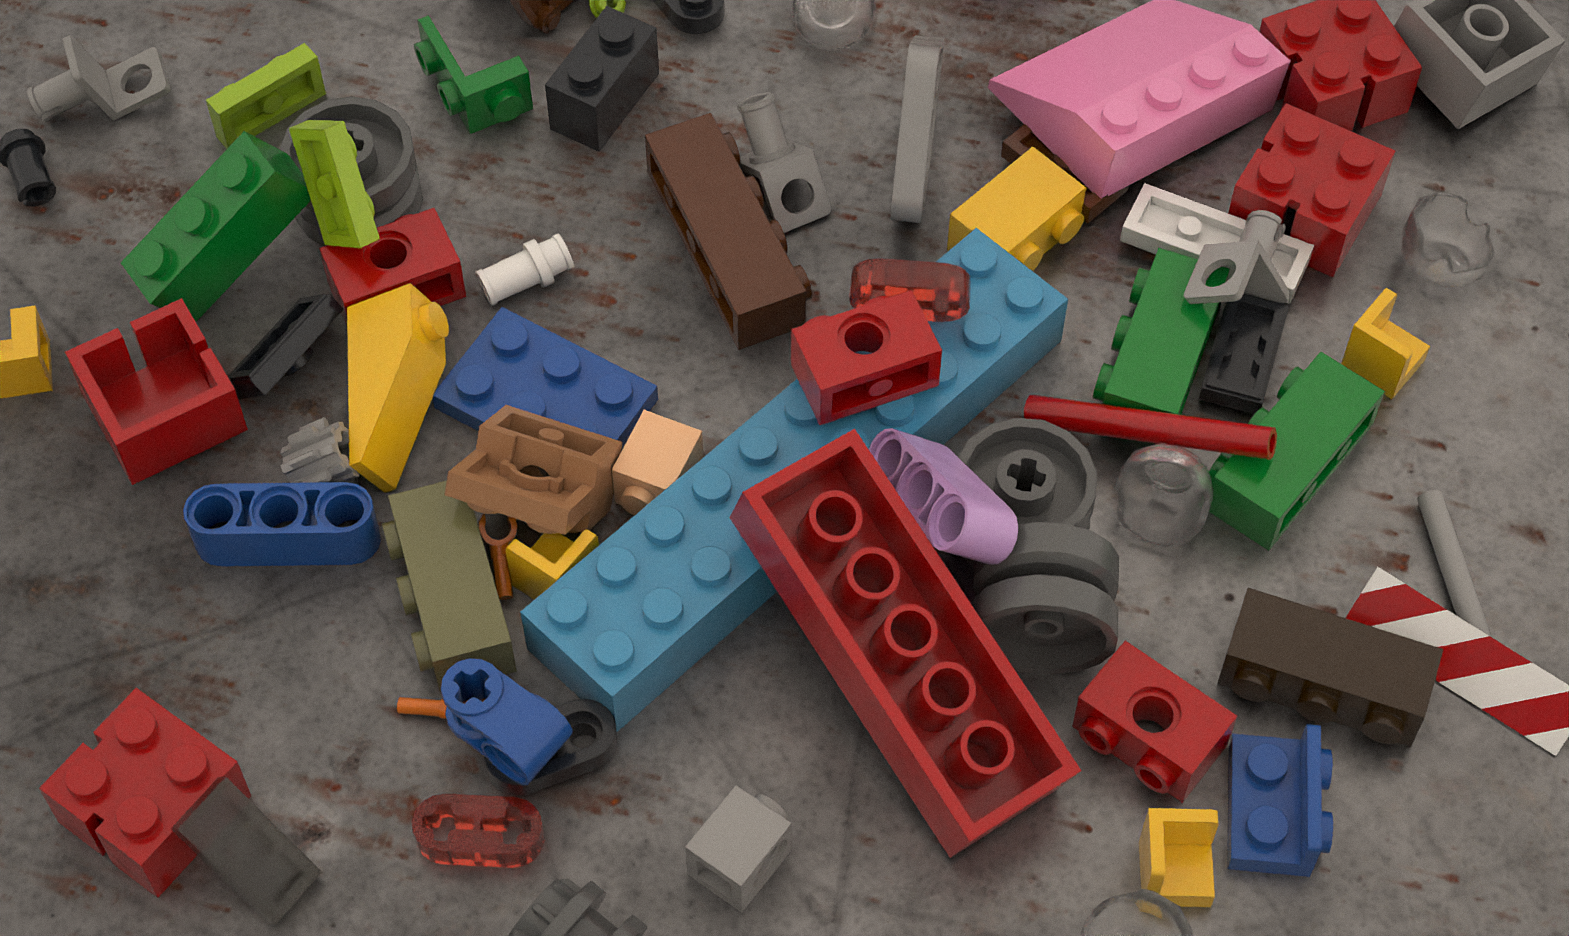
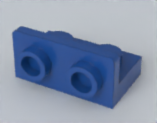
M1306 724L1301 739L1232 734L1228 754L1227 869L1310 877L1320 853L1330 852L1333 839L1332 812L1322 811V790H1329L1333 758L1331 749H1321V725Z

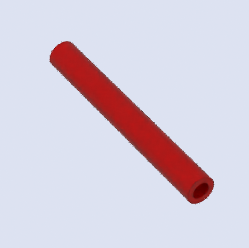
M1032 394L1028 396L1024 407V418L1045 420L1071 432L1269 460L1272 459L1277 444V431L1275 427Z

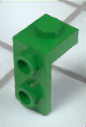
M429 15L417 19L421 41L414 44V50L418 62L426 76L435 74L440 82L437 84V88L447 113L450 116L458 114L470 134L500 122L513 120L520 114L533 109L529 71L520 56L465 76Z

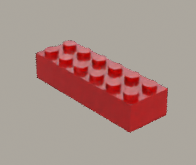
M855 428L742 492L729 518L949 858L1055 792L1082 771Z

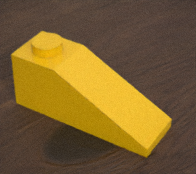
M411 283L347 307L349 466L384 493L395 490L446 365L445 337L449 333L447 317L439 304L431 302Z

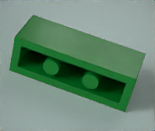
M243 131L121 262L122 266L151 305L162 308L182 298L195 322H197L309 204L311 199L303 173L287 153Z
M1158 248L1151 269L1139 268L1129 298V303L1135 304L1137 307L1133 317L1125 315L1120 317L1111 345V350L1119 352L1114 366L1103 363L1094 388L1093 399L1102 401V404L1182 415L1221 306V302L1189 304L1183 296L1198 259ZM1220 267L1214 270L1207 278L1205 285L1215 287L1227 282L1230 269ZM1158 444V445H1161V446L1170 448V445Z
M1320 352L1305 370L1298 366L1295 367L1282 383L1277 394V398L1280 400L1270 411L1263 407L1260 408L1248 423L1276 428L1277 444L1272 459L1221 453L1206 477V481L1212 484L1205 510L1269 551L1372 427L1385 391L1323 352Z

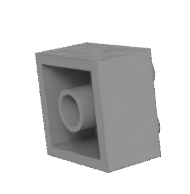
M1413 0L1406 4L1394 25L1422 66L1417 86L1457 129L1537 85L1565 43L1561 35L1526 0Z

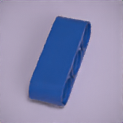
M354 483L211 484L195 490L187 498L183 508L184 520L195 549L201 559L210 565H352L362 563L371 558L378 550L381 542L380 529L372 498L365 488ZM293 521L286 527L273 528L281 522ZM345 521H358L352 526L338 527V525ZM228 522L220 528L209 529L216 523Z

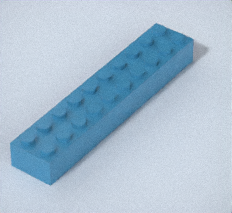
M975 228L898 293L901 294L912 290L942 349L939 386L819 425L798 379H796L520 611L527 650L580 699L594 700L604 705L613 715L616 732H618L777 592L729 518L743 491L854 428L868 449L877 434L884 429L890 428L944 445L1062 341L1068 298L983 232ZM858 351V352H855V353H858V354H871L870 352H867V351Z

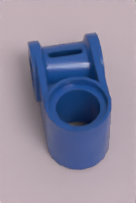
M469 658L459 661L451 666L442 678L441 694L447 706L446 719L449 729L456 737L462 739L488 758L499 771L518 784L528 785L573 733L571 725L557 708L542 697L528 692L495 668L493 664L485 660Z

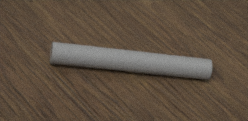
M1440 490L1426 491L1418 496L1417 501L1455 613L1461 619L1492 637L1443 494Z

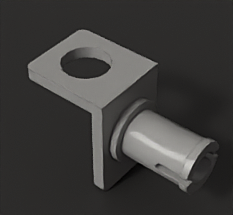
M70 34L62 38L70 69L36 86L29 87L27 95L34 111L39 117L42 116L44 122L52 120L53 117L87 100L96 103L115 121L169 94L171 87L162 55L157 48L151 47L105 70ZM141 69L151 70L152 77L146 88L134 94L125 91L126 82L133 73Z
M764 92L749 96L737 103L738 111L741 113L753 150L740 156V168L742 171L759 178L772 220L776 219L781 225L783 232L786 233L830 214L831 205L813 149L786 139L774 102V94ZM803 179L811 189L810 202L806 208L799 212H789L784 208L781 201L782 190L791 180Z
M1253 211L1246 219V226L1239 242L1205 244L1183 296L1189 304L1232 302L1240 300L1243 294L1278 303H1286L1290 296V291L1271 262L1278 242L1286 228L1285 224H1281L1282 219L1269 211ZM1220 267L1230 269L1227 282L1215 287L1205 285L1207 278L1214 270Z

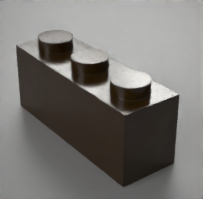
M1247 588L1217 684L1232 689L1238 696L1250 701L1263 702L1267 700L1295 709L1300 715L1311 721L1320 723L1335 722L1360 730L1368 738L1379 743H1400L1411 747L1427 712L1443 649Z

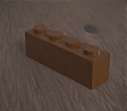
M711 113L645 134L647 172L737 349L741 350L791 332V329L806 323V301L812 299L809 279L801 265L792 266L787 256V241L779 222L776 219L768 221L763 211V196L753 175L744 176L740 168L739 150L730 132L722 134Z

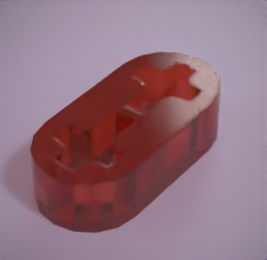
M878 258L859 262L853 267L851 272L849 301L854 309L863 306L873 298L879 296L892 297L912 290L927 321H954L965 316L970 309L971 277L965 269L954 264Z
M465 794L433 795L416 808L412 818V832L419 851L429 861L443 865L522 867L535 860L541 853L545 842L542 819L537 808L529 801L517 797ZM442 818H453L456 829L450 830L447 840L437 841L433 829L439 828ZM509 821H521L523 832L525 833L518 835L516 844H504L503 836L500 832L507 831Z

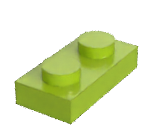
M303 43L286 54L275 57L267 65L236 83L225 86L217 94L206 99L216 137L226 149L243 131L256 136L326 95L318 56L306 43Z
M307 120L290 127L291 138L324 244L362 248L379 240V234L374 221V205L370 196L365 191L356 162V145L347 132L345 122Z

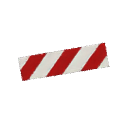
M1377 567L1346 616V619L1443 649L1436 681L1556 756L1569 737V685Z

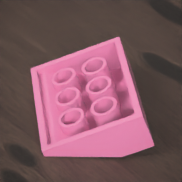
M1152 0L990 79L988 89L1023 124H1026L1032 130V133L1054 155L1056 154L1092 193L1095 192L1100 198H1103L1273 110L1290 60L1251 24L1177 0Z

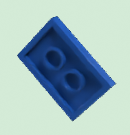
M501 307L438 386L432 398L435 409L479 431V426L502 407L509 405L623 442V448L643 410L650 411L657 402L658 388L657 385Z

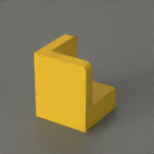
M1385 288L1354 324L1341 364L1384 390V395L1393 399L1425 361L1430 345L1389 321L1397 294Z
M36 306L10 309L12 339L0 341V399L53 391L50 339Z
M585 529L573 542L560 533H544L531 548L514 539L505 549L512 586L535 600L599 546L598 536Z
M1148 808L1139 839L1142 906H1212L1215 898L1212 843L1219 825L1217 810Z

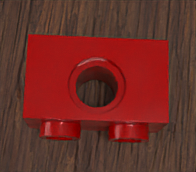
M435 208L417 214L404 215L391 223L377 227L380 239L362 248L330 245L319 248L328 285L335 300L344 309L341 314L346 325L347 307L409 283L431 302H436L440 306L467 297L460 259Z
M912 290L892 297L879 296L869 300L861 307L833 316H817L802 326L791 329V366L819 425L939 386L942 349ZM858 351H867V352H870L871 354H858V353H855V352H858Z
M1125 640L1079 695L1072 727L1078 730L1080 737L1093 750L1104 755L1112 754L1133 768L1138 779L1148 788L1161 794L1169 793L1183 803L1228 746L1237 715ZM1139 720H1151L1158 723L1164 731L1157 733L1147 732L1141 729L1136 722Z

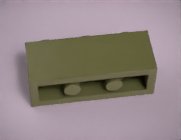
M447 480L388 495L394 520L381 523L391 561L401 558L405 560L408 574L396 577L405 615L419 613L423 630L411 633L420 671L434 669L440 692L442 678L447 670L455 663L465 659L485 660L493 664L495 668L505 675L517 672L511 638L474 510L467 505V502L445 495Z

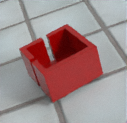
M1316 0L1262 18L1259 32L1290 60L1276 99L1277 101L1284 98L1282 108L1287 103L1351 132L1353 131L1356 117L1361 127L1364 128L1408 113L1422 66L1376 0Z
M1286 103L1264 137L1261 149L1258 148L1236 182L1228 214L1246 220L1251 212L1265 210L1279 216L1282 219L1281 224H1283L1287 208L1291 207L1297 210L1290 237L1314 245L1308 267L1334 278L1382 195L1396 151Z
M182 298L129 322L146 365L145 368L139 371H135L125 341L118 328L65 352L85 401L132 485L248 430L235 388L212 349L208 348L204 335Z
M135 688L93 732L99 743L94 750L85 743H82L39 789L58 823L103 856L107 852L111 862L159 898L249 800L251 793L238 761L138 688Z

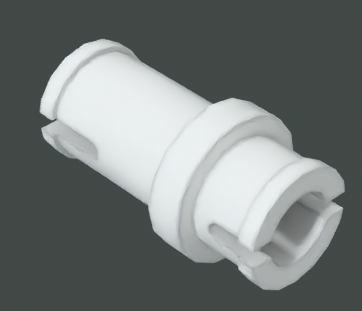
M557 233L552 238L537 243L535 239L523 243V251L483 270L479 269L475 271V274L486 299L493 306L498 304V301L536 284H540L543 288L555 282L554 276L565 270L573 269L574 263L560 234Z

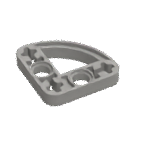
M915 35L909 44L890 220L921 223L936 122L944 38Z

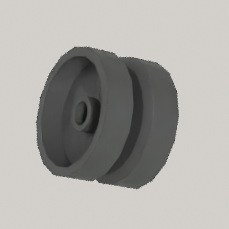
M353 96L326 100L304 111L287 128L280 150L287 153L301 170L289 128L307 120L344 121L347 132L356 145V162L365 191L370 196L374 205L376 228L391 223L401 216L419 213L423 196L410 127L396 110L373 99ZM310 201L295 219L310 239L326 246L312 202Z
M1012 418L989 424L968 439L958 458L1012 509L1017 517L1018 524L1050 522L1070 524L1087 530L1090 529V518L1093 514L1096 499L1097 471L1088 450L1069 431L1045 420ZM963 557V559L973 568L974 560Z
M1032 522L1018 524L1016 543L1012 552L1004 561L999 564L989 565L974 560L972 590L977 596L973 599L972 606L1016 671L1052 675L1085 670L1101 664L1115 653L1118 641V608L1114 600L1116 599L1119 587V555L1111 542L1091 530L1064 523Z

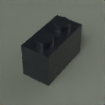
M606 6L545 84L550 130L600 152L659 74L657 28Z

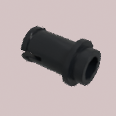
M22 128L9 131L1 138L0 163L10 171L19 202L23 201L25 206L35 207L53 199L56 194V186L51 180L43 158L46 152L44 141L31 130Z

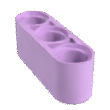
M893 428L884 429L877 434L869 447V451L933 547L940 551L989 565L999 564L1009 556L1017 540L1018 523L1016 515L948 447Z

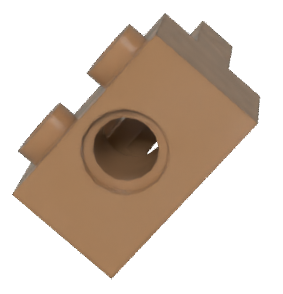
M505 405L479 426L476 449L448 471L445 495L467 502L471 509L480 513H500L525 521L531 529L541 533H561L565 535L568 532H583L585 529L590 531L611 510L614 494L612 468L621 453L623 442ZM538 467L544 469L549 476L543 477Z

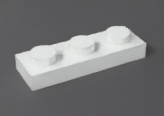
M1144 183L1122 227L1120 241L1154 254L1157 253L1158 248L1198 259L1205 244L1239 242L1246 226V220ZM1283 234L1271 262L1290 291V296L1286 302L1290 304L1311 259L1314 245Z

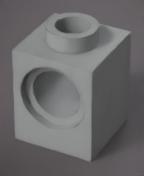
M736 785L685 846L687 875L742 913L792 850V823L789 822L787 813L771 798L763 794H757L753 797Z

